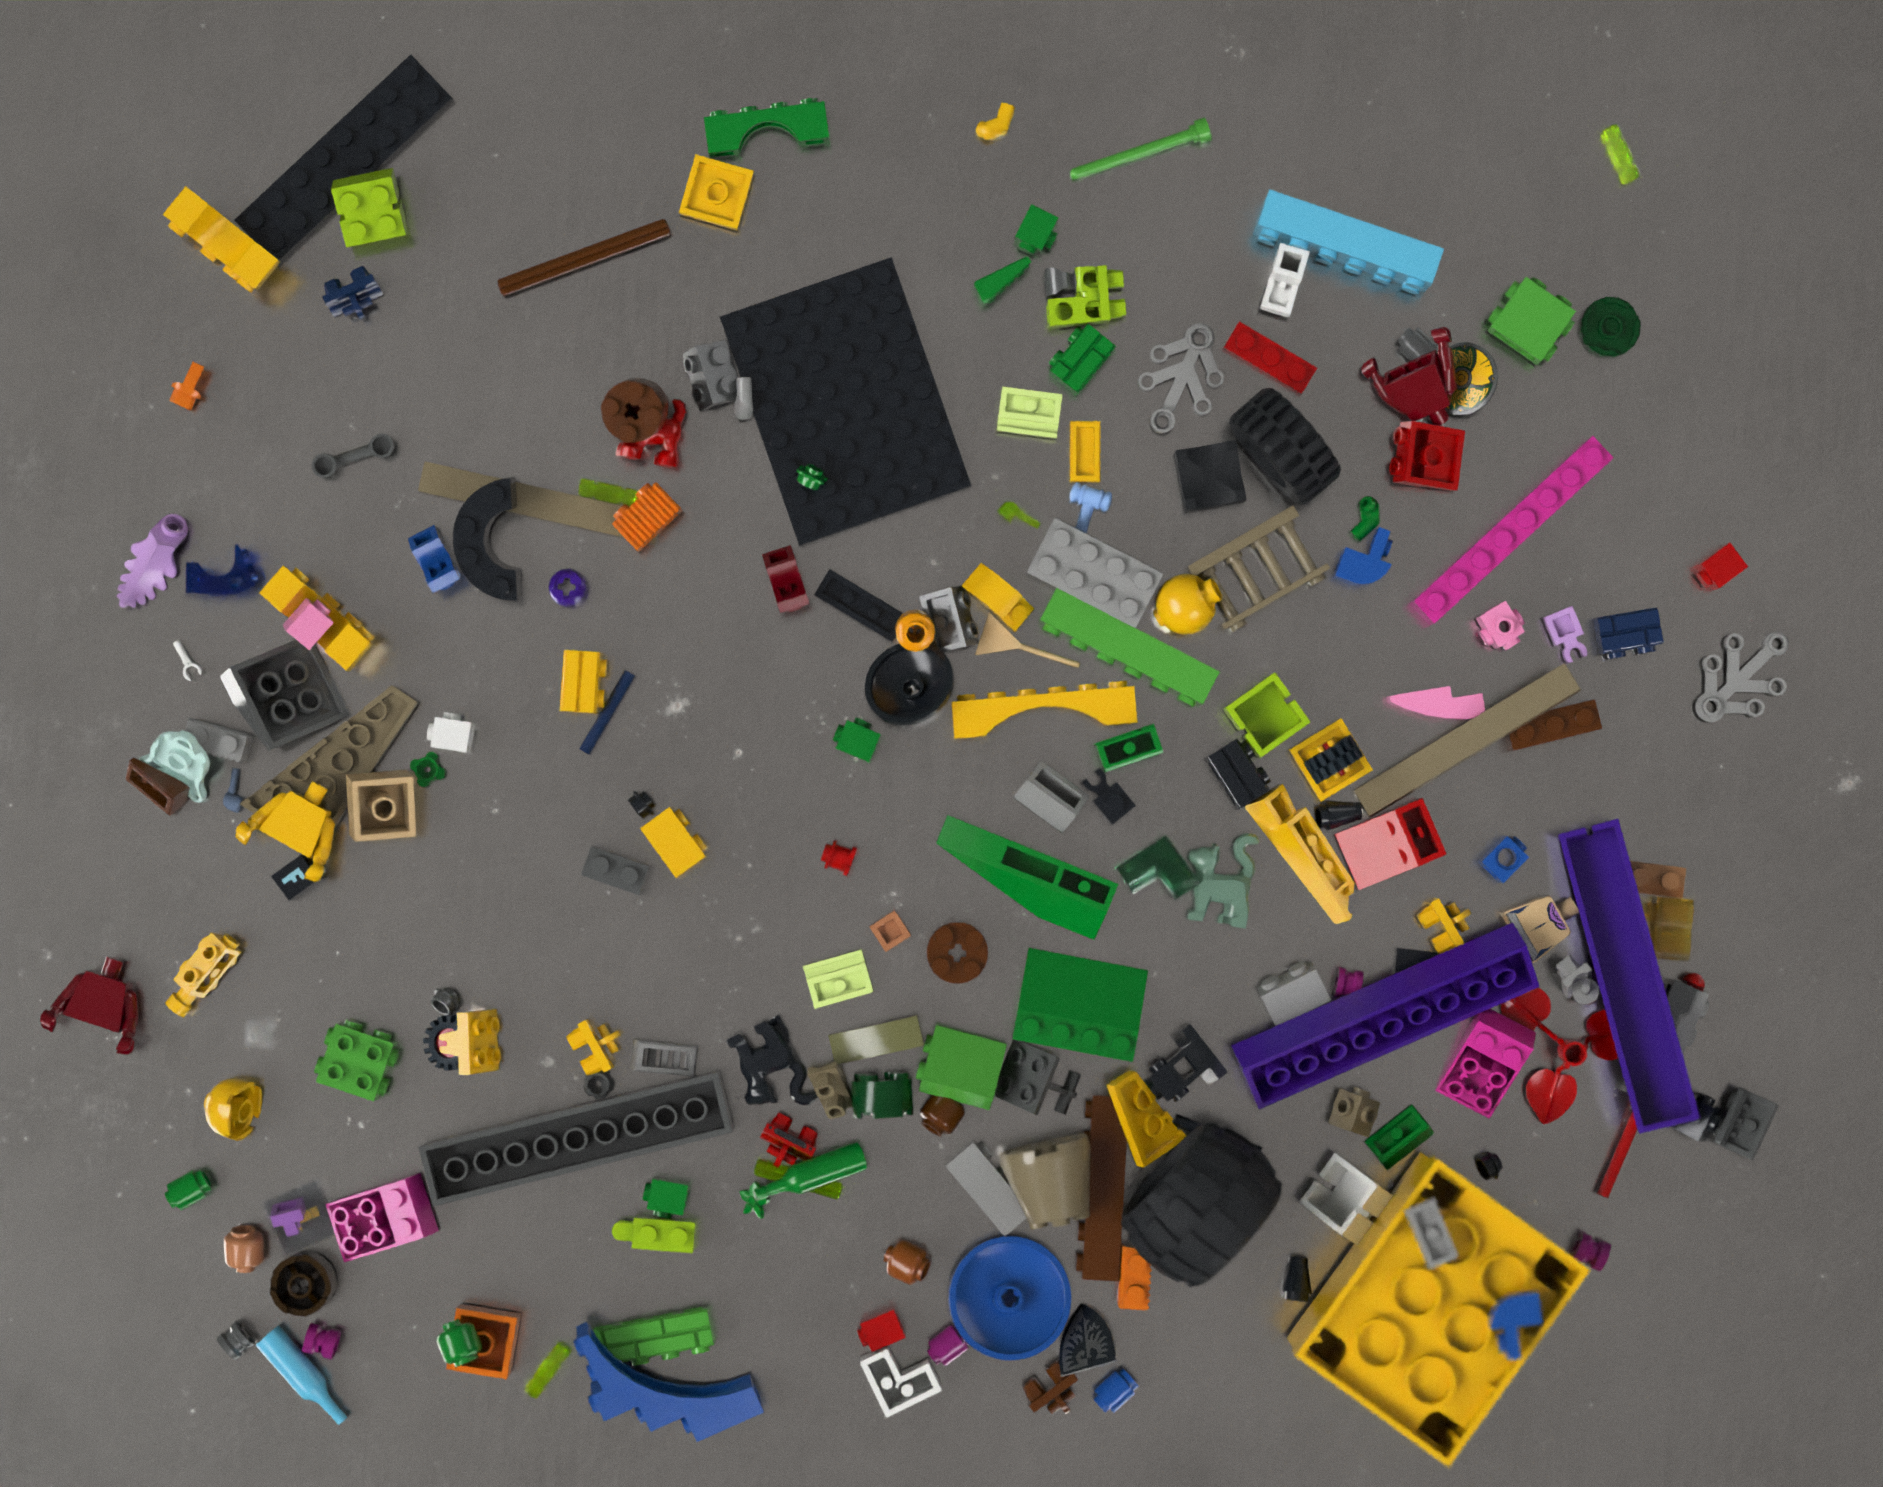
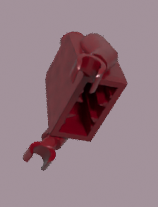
M1440 327L1431 331L1434 341L1439 346L1438 351L1435 349L1385 372L1384 377L1379 373L1378 364L1374 357L1362 365V374L1367 379L1372 378V385L1382 401L1400 414L1407 415L1412 421L1428 416L1433 425L1440 426L1450 418L1445 408L1451 404L1452 394L1457 389L1452 348H1449L1448 345L1449 342H1452V336L1447 327Z
M106 956L101 972L86 970L85 973L77 974L50 1006L51 1010L45 1009L40 1016L41 1026L53 1032L57 1017L65 1015L117 1033L121 1032L123 1036L116 1047V1053L131 1054L134 1050L135 1039L133 1037L135 1036L139 1019L137 993L132 989V982L119 978L124 961Z

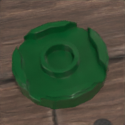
M1604 297L1594 301L1584 310L1579 321V334L1582 343L1591 353L1600 357L1614 358L1625 354L1636 344L1640 336L1641 322L1629 302L1619 297Z

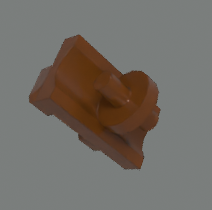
M1057 1359L1045 1369L1054 1381L1045 1389L1036 1377L1031 1378L1022 1385L1029 1399L1028 1405L1034 1413L1052 1399H1055V1401L1047 1406L1051 1414L1060 1408L1066 1414L1072 1411L1067 1403L1075 1398L1076 1395L1071 1389L1062 1396L1061 1393L1077 1382L1078 1376L1074 1373L1061 1377L1059 1360Z

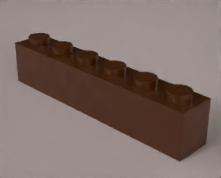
M1091 1093V1100H1085L1084 1118L1090 1119L1089 1131L1084 1130L1083 1134L1088 1136L1091 1144L1090 1217L1084 1218V1223L1078 1222L1077 1241H1083L1082 1253L1076 1254V1271L1081 1272L1082 1280L1119 1282L1127 1139L1110 1094Z

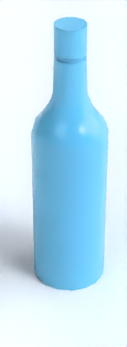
M280 1325L275 1327L255 1345L301 1398L319 1404L331 1415V1418L338 1425L347 1418V1415L339 1409V1406L330 1397L325 1376Z

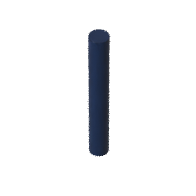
M624 670L604 708H602L581 744L580 750L590 755L635 675Z

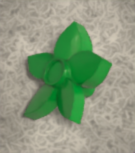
M754 1182L750 1189L739 1191L741 1198L747 1202L743 1214L755 1211L758 1218L762 1219L764 1218L762 1205L768 1204L770 1198L767 1197L756 1201L753 1189L761 1186L758 1182Z

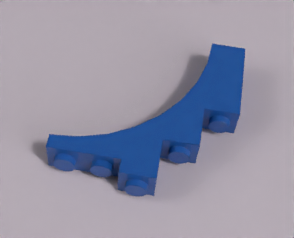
M588 1322L576 1326L577 1338L573 1340L580 1357L586 1356L589 1362L586 1368L592 1380L590 1383L591 1395L588 1396V1401L593 1412H600L604 1421L634 1408L640 1423L646 1422L650 1432L681 1419L686 1433L692 1432L696 1442H699L764 1413L762 1398L750 1374L727 1382L708 1385H682L657 1380L635 1371L616 1358L599 1341Z

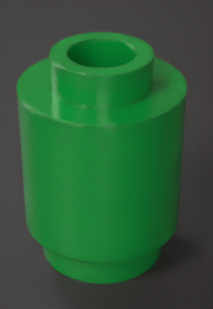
M203 1169L191 1170L168 1183V1191L164 1194L173 1209L178 1207L183 1211L207 1197L208 1192L213 1190V1186Z

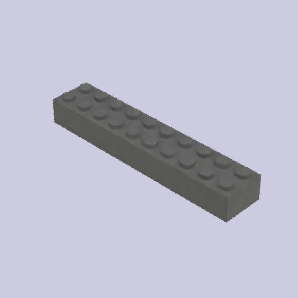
M719 1070L425 1143L419 1146V1151L434 1207L732 1133L734 1126Z

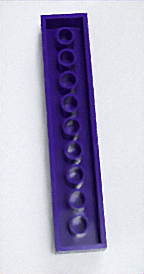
M1512 922L1231 1045L1247 1087L1260 1110L1540 986L1527 945Z

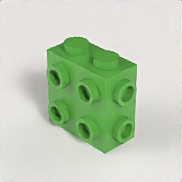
M1525 277L1520 283L1514 281L1507 290L1505 296L1509 299L1503 308L1497 305L1487 321L1492 324L1487 331L1537 365L1543 359L1548 362L1555 353L1558 346L1554 343L1560 334L1565 337L1575 324V321L1571 318L1576 311L1571 308L1572 303L1563 296L1557 294L1555 297L1547 292V286L1534 277L1531 279Z
M346 1019L345 1023H336L334 1028L330 1027L324 1040V1044L328 1045L325 1056H320L314 1069V1073L318 1074L316 1082L373 1102L378 1100L379 1096L384 1097L390 1083V1079L386 1078L389 1067L394 1068L399 1057L400 1050L396 1049L398 1042L391 1040L392 1034L374 1029V1032L371 1033L362 1030L363 1024Z

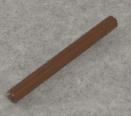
M665 219L655 221L503 277L497 281L498 288L503 296L516 293L665 238L671 234L670 228Z

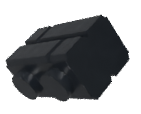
M1238 738L1205 758L1237 810L1268 792L1270 789L1267 784L1271 782L1263 767L1261 766L1257 769L1253 764L1251 758L1255 755L1246 741L1240 743Z

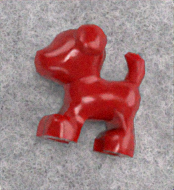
M673 399L671 402L675 412L671 418H666L664 426L656 434L640 442H620L615 456L630 460H640L645 446L661 445L663 450L656 453L653 464L667 468H677L679 463L677 443L681 438V425L686 415V404L680 399ZM638 404L632 406L630 409L632 415H638L637 412L641 410Z

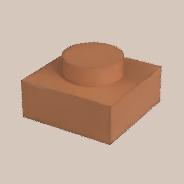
M895 910L869 926L885 952L911 936Z

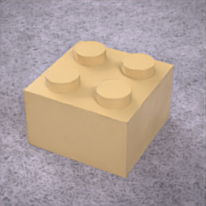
M407 769L346 774L349 835L355 842L416 836L413 776Z

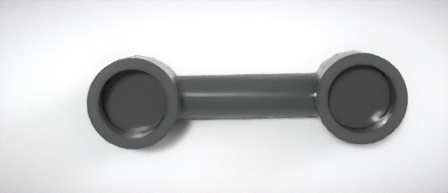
M380 433L373 436L369 444L335 456L328 453L317 455L312 461V470L318 477L327 478L334 475L338 467L373 455L378 458L388 457L393 453L395 444L391 436Z

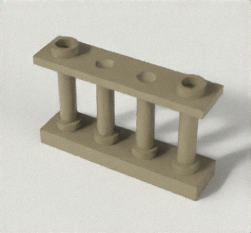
M1294 505L1186 568L1189 574L1199 576L1205 581L1213 578L1217 583L1223 597L1218 604L1228 619L1227 622L1220 625L1222 631L1227 628L1231 632L1238 630L1248 624L1245 618L1307 582L1312 587L1326 578L1324 572L1330 569L1328 563L1317 568L1294 529L1295 523L1293 520L1299 516ZM1275 530H1278L1279 534H1284L1307 574L1292 584L1267 543L1270 541L1267 535ZM1250 545L1253 549L1257 548L1281 589L1266 599L1241 559L1243 556L1241 550ZM1224 560L1227 565L1231 564L1254 603V606L1238 614L1215 574L1217 570L1214 566Z

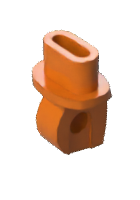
M192 362L184 382L172 383L171 387L174 390L169 401L192 410L196 399L201 400L202 397L195 390V387L202 375L204 366Z

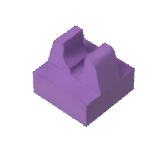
M303 1197L273 1204L270 1215L273 1227L283 1225L287 1237L300 1233V1221L304 1220L306 1211Z

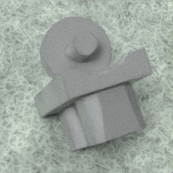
M1570 954L1556 965L1557 975L1562 980V991L1568 999L1573 996L1575 1001L1582 1005H1590L1598 999L1599 987L1592 980V969L1586 962L1580 966Z

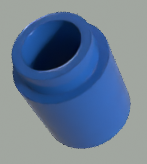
M1122 1368L1119 1372L1114 1371L1094 1389L1097 1396L1093 1400L1105 1413L1109 1409L1115 1413L1135 1395L1134 1390L1139 1385Z

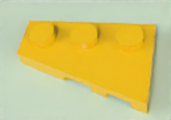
M1128 1070L1106 1085L1136 1166L1146 1167L1177 1146L1186 1137L1185 1133L1182 1130H1178L1173 1124L1171 1115L1167 1111H1163L1155 1101L1156 1096L1136 1071Z

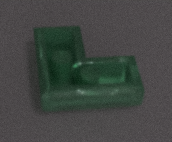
M1164 835L1116 867L1133 894L1160 878L1171 896L1176 900L1200 884L1167 835Z

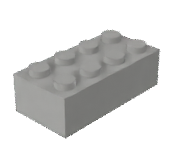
M1057 517L1054 518L1027 570V573L1134 628L1139 623L1164 572Z

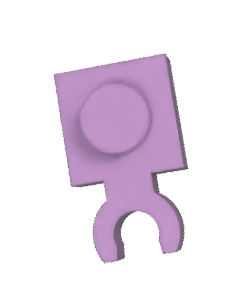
M1573 606L1542 618L1553 645L1556 646L1563 643L1562 656L1567 664L1573 662L1570 656V651L1573 648L1579 650L1581 657L1587 656L1586 647L1578 642L1576 638L1584 634Z

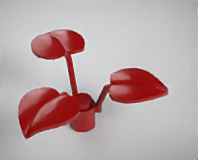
M1539 987L1500 1004L1502 1015L1532 1031L1537 1026L1559 1044L1557 1054L1563 1061V1064L1556 1068L1555 1073L1549 1069L1536 1071L1530 1076L1526 1084L1527 1100L1539 1121L1544 1125L1561 1117L1573 1104L1577 1095L1576 1080L1571 1075L1561 1074V1072L1569 1069L1570 1065L1579 1066L1584 1063L1587 1058L1589 1042H1591L1592 1052L1599 1058L1604 1060L1618 1059L1606 1010L1597 1011L1587 1019L1586 1030L1590 1036L1586 1037L1581 1044L1571 1038L1563 1040L1541 1022L1549 1016L1551 1002L1545 991Z

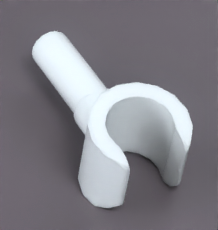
M180 640L175 641L173 645L184 664L183 676L186 680L192 681L191 676L188 674V668L194 666L197 668L198 673L202 675V666L191 660Z

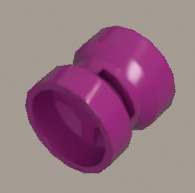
M1581 1232L1574 1243L1571 1256L1580 1263L1589 1262L1590 1268L1600 1272L1608 1260L1611 1244L1603 1240L1596 1243L1591 1235Z
M311 1322L305 1335L302 1352L311 1355L315 1352L321 1353L323 1358L333 1360L339 1345L341 1330L335 1328L325 1330L320 1324Z

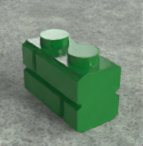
M1087 324L1084 329L1078 326L1068 338L1071 345L1063 353L1059 349L1048 363L1052 366L1049 371L1050 376L1075 396L1079 395L1116 348L1115 344L1090 324Z
M1154 724L1094 744L1104 773L1164 753Z

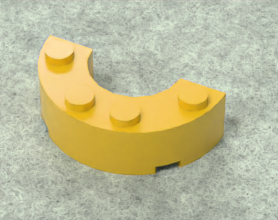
M186 186L162 214L171 221L168 225L171 230L180 237L187 234L203 246L199 252L213 263L217 258L223 262L225 266L222 270L250 293L254 289L258 291L280 264L278 259Z
M283 565L259 593L288 618L306 597L313 603L318 599L331 610L328 616H330L334 623L317 642L333 660L350 672L373 646L372 640L375 636L363 627L362 622L348 611L344 615L338 609L341 604L329 593L322 596L307 583L310 578L301 570L295 567L291 571Z

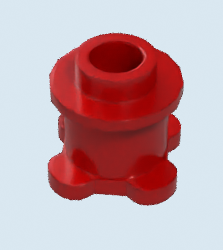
M834 840L833 845L826 843L820 860L826 862L824 868L831 867L844 872V876H847L857 847L853 846L850 849L836 844L837 840Z

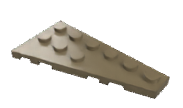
M391 685L364 706L361 711L348 721L346 720L334 732L319 741L250 797H247L240 805L255 813L278 793L295 791L304 796L309 785L314 781L328 789L320 805L332 812L330 818L333 819L336 827L348 809L346 774L373 772L419 702Z

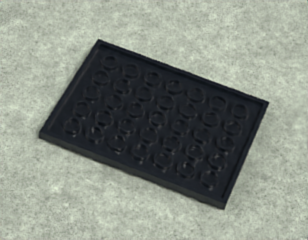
M892 257L720 316L740 377H751L753 414L799 546L971 487ZM812 464L823 470L822 475L828 479L824 482V485H820L819 490L805 487L796 480L799 475L796 471L800 468V465Z

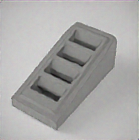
M634 1039L630 1068L636 1072L694 1077L698 1046ZM644 1048H648L647 1064H642ZM656 1049H661L659 1066L654 1065ZM669 1050H673L672 1067H667ZM681 1051L686 1052L684 1069L679 1068Z

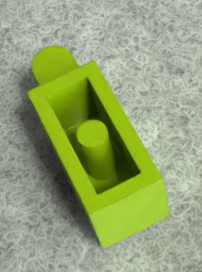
M636 1214L634 1221L619 1220L612 1227V1235L620 1241H632V1249L693 1253L696 1245L698 1219L681 1217L662 1218L654 1215Z

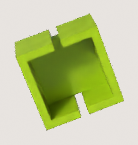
M393 168L333 180L331 191L337 214L341 215L339 222L346 248L406 235L408 225L402 201L399 200L400 194Z
M1275 672L1223 708V711L1238 731L1245 729L1247 733L1242 737L1257 758L1263 757L1311 722L1296 700L1286 704L1284 699L1291 694Z

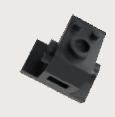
M1188 1024L1171 1036L1180 1048L1179 1051L1167 1061L1162 1057L1149 1067L1151 1072L1146 1074L1149 1079L1145 1081V1084L1156 1096L1157 1100L1163 1097L1166 1101L1173 1099L1174 1102H1177L1189 1092L1187 1086L1200 1075L1207 1084H1211L1223 1077L1227 1070L1192 1025ZM1183 1057L1194 1068L1184 1079L1174 1068V1065Z

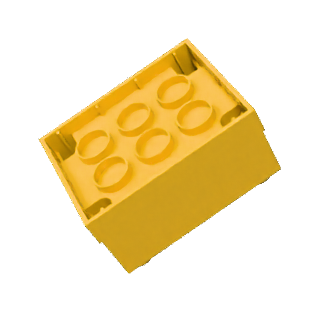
M1420 1152L1391 1192L1393 1197L1380 1215L1372 1218V1226L1358 1245L1354 1243L1287 1336V1340L1293 1347L1292 1352L1297 1358L1447 1467H1450L1590 1272V1269L1434 1156L1430 1158ZM1430 1198L1435 1199L1459 1256L1432 1269L1427 1268L1403 1211ZM1536 1290L1539 1292L1542 1324L1517 1327L1521 1359L1508 1360L1505 1358L1504 1353H1499L1497 1334L1502 1333V1330H1492L1488 1327L1489 1313L1496 1301L1508 1293Z

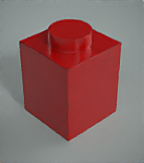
M1730 542L1722 545L1695 566L1698 570L1696 576L1705 588L1710 587L1712 590L1721 588L1748 567Z
M894 1306L861 1319V1328L857 1330L863 1347L869 1345L871 1352L906 1338V1333Z

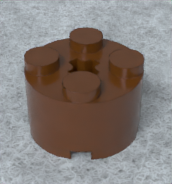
M644 378L626 379L613 386L605 395L601 404L602 419L608 431L623 442L629 443L646 440L656 434L665 424L668 413L666 394L653 381ZM638 404L641 410L637 412L638 415H632L630 409Z
M959 921L949 922L939 927L930 937L927 946V959L932 971L942 980L954 984L966 983L976 978L985 968L988 959V947L985 938L974 926ZM955 944H961V949L966 951V956H961L959 961H954L953 955L948 954L949 949L955 948Z

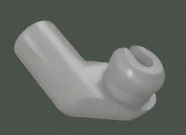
M751 377L736 378L737 396L733 406V413L740 420L749 419L753 416Z

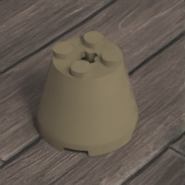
M1086 1134L1068 1135L1034 1144L1029 1143L999 1153L1001 1168L1029 1222L1031 1230L1046 1227L1048 1222L1052 1223V1227L1067 1225L1071 1223L1070 1217L1073 1220L1090 1217L1091 1144Z

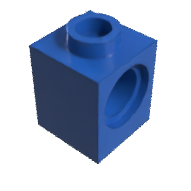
M1502 836L1478 860V863L1498 883H1505L1529 858L1524 852L1527 847L1515 836L1511 839L1508 836ZM1505 848L1510 850L1513 856L1512 862L1507 866H1503L1498 860L1499 852Z

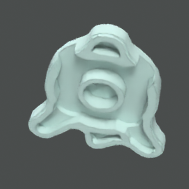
M168 731L160 734L153 742L150 754L141 756L139 760L182 781L190 787L188 797L194 802H203L207 797L204 778L210 767L206 752L200 746L197 739L187 731Z

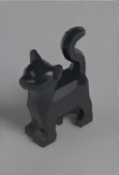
M781 1015L754 1026L756 1033L763 1035L765 1039V1045L754 1050L741 1034L727 1039L728 1046L736 1048L738 1052L740 1070L748 1082L747 1092L744 1096L748 1105H763L769 1102L775 1104L778 1102L775 1089L766 1079V1076L786 1068H790L794 1072V1077L789 1085L792 1099L800 1105H810L817 1099L816 1092L803 1093L801 1090L807 1077L805 1065L799 1060L791 1045L789 1031Z

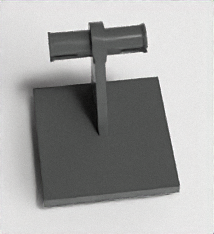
M1013 1039L1000 1071L994 1096L1034 1115H1038L1046 1093L1050 1089L1061 1093L1054 1110L1066 1115L1072 1098L1075 1099L1077 1096L1075 1090L1082 1075L1069 1070L1064 1087L1051 1084L1060 1058L1025 1042Z

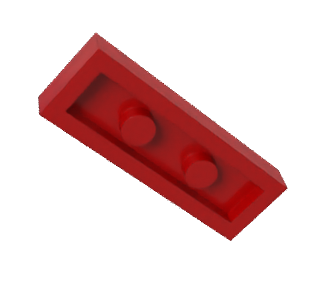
M1240 321L1223 348L1299 395L1303 393L1317 370V367Z

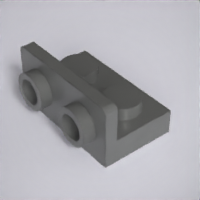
M962 586L949 587L919 596L923 611L934 622L935 637L932 642L934 646L946 653L979 644L978 626L973 620L970 611L971 599Z

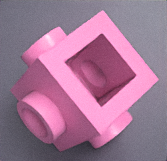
M1506 601L1499 603L1475 618L1482 628L1479 631L1482 640L1488 647L1492 645L1494 649L1503 646L1506 651L1519 643L1521 640L1518 636L1525 632L1522 627L1525 624L1522 616L1516 609L1511 610ZM1500 623L1504 625V632L1499 629Z

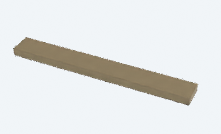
M424 462L418 491L465 502L476 490L501 478ZM516 482L517 507L506 510V512L624 538L612 525L616 520L613 515L622 507L621 505ZM658 535L648 544L656 545Z
M1564 663L1354 790L1368 816L1373 817L1582 690Z

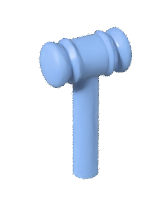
M1076 482L1070 492V501L1073 503L1078 502L1079 505L1082 504L1076 528L1087 533L1094 508L1106 512L1112 503V493Z

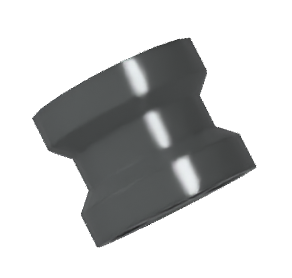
M238 1321L230 1325V1330L227 1333H221L217 1337L221 1348L234 1360L242 1356V1351L245 1348H251L256 1344L251 1333Z

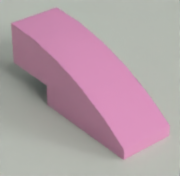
M1450 686L1386 697L1387 703L1397 708L1437 719L1468 720L1485 711L1482 693L1452 698Z

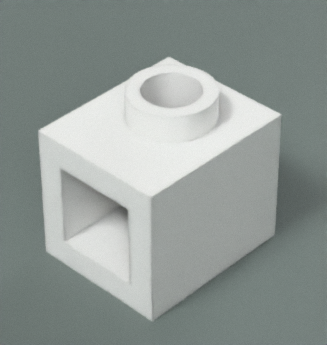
M444 712L443 718L435 717L434 723L430 722L428 725L427 740L431 741L430 747L470 753L475 723L461 721L462 715Z

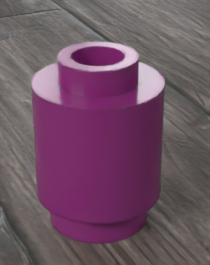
M950 1324L928 1341L931 1348L927 1350V1353L936 1365L942 1362L945 1366H948L969 1349V1344L960 1336L955 1326Z

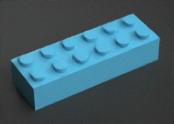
M1270 189L1264 199L1253 231V235L1259 236L1258 241L1274 246L1277 242L1310 251L1309 254L1315 255V260L1327 265H1332L1333 262L1345 265L1344 270L1357 275H1361L1362 272L1374 275L1373 280L1379 283L1390 285L1392 281L1401 284L1402 290L1412 294H1419L1420 291L1425 292L1432 285L1444 248Z

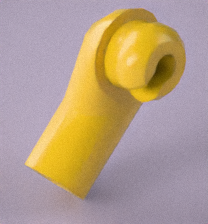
M1001 103L997 117L986 122H979L976 126V134L985 140H993L1005 135L1009 129L1015 107L1007 103Z

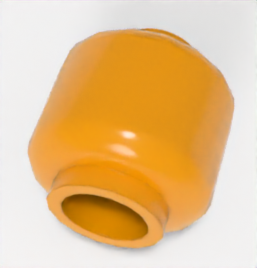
M917 609L909 610L903 613L897 620L895 627L896 637L900 645L906 650L913 652L923 651L934 641V622L924 611Z

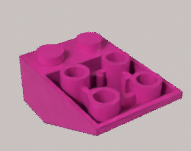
M1492 1009L1476 1014L1467 1027L1435 1091L1490 1119L1533 1051L1536 1032Z
M420 1173L325 1204L344 1262L416 1241L439 1231Z

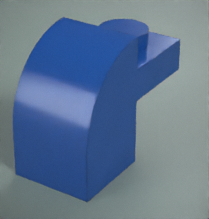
M435 525L408 538L411 551L422 568L432 593L438 590H446L460 579V571Z
M1381 527L1377 528L1367 555L1347 547L1342 549L1332 578L1354 586L1369 585L1382 578L1392 565L1380 560L1381 556L1387 557L1393 540L1388 538L1391 531Z
M1526 1290L1508 1293L1496 1301L1489 1313L1488 1327L1492 1330H1502V1333L1497 1334L1499 1353H1504L1505 1358L1508 1360L1521 1359L1517 1327L1542 1324L1539 1292L1536 1290Z

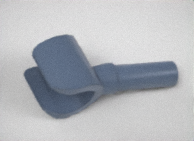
M232 768L230 786L223 798V804L228 810L238 813L242 807L240 803L244 801V797L236 795L240 769Z

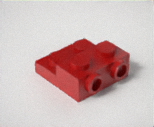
M1416 421L1400 422V427H1397L1393 434V442L1397 445L1396 457L1392 458L1389 465V472L1391 475H1394L1393 482L1416 487L1458 491L1465 430Z

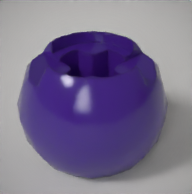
M566 568L554 573L550 578L548 589L554 602L561 606L570 607L580 603L585 597L587 584L581 573L577 570ZM570 579V583L575 585L576 588L571 590L568 596H565V592L560 590V585L566 584V580Z

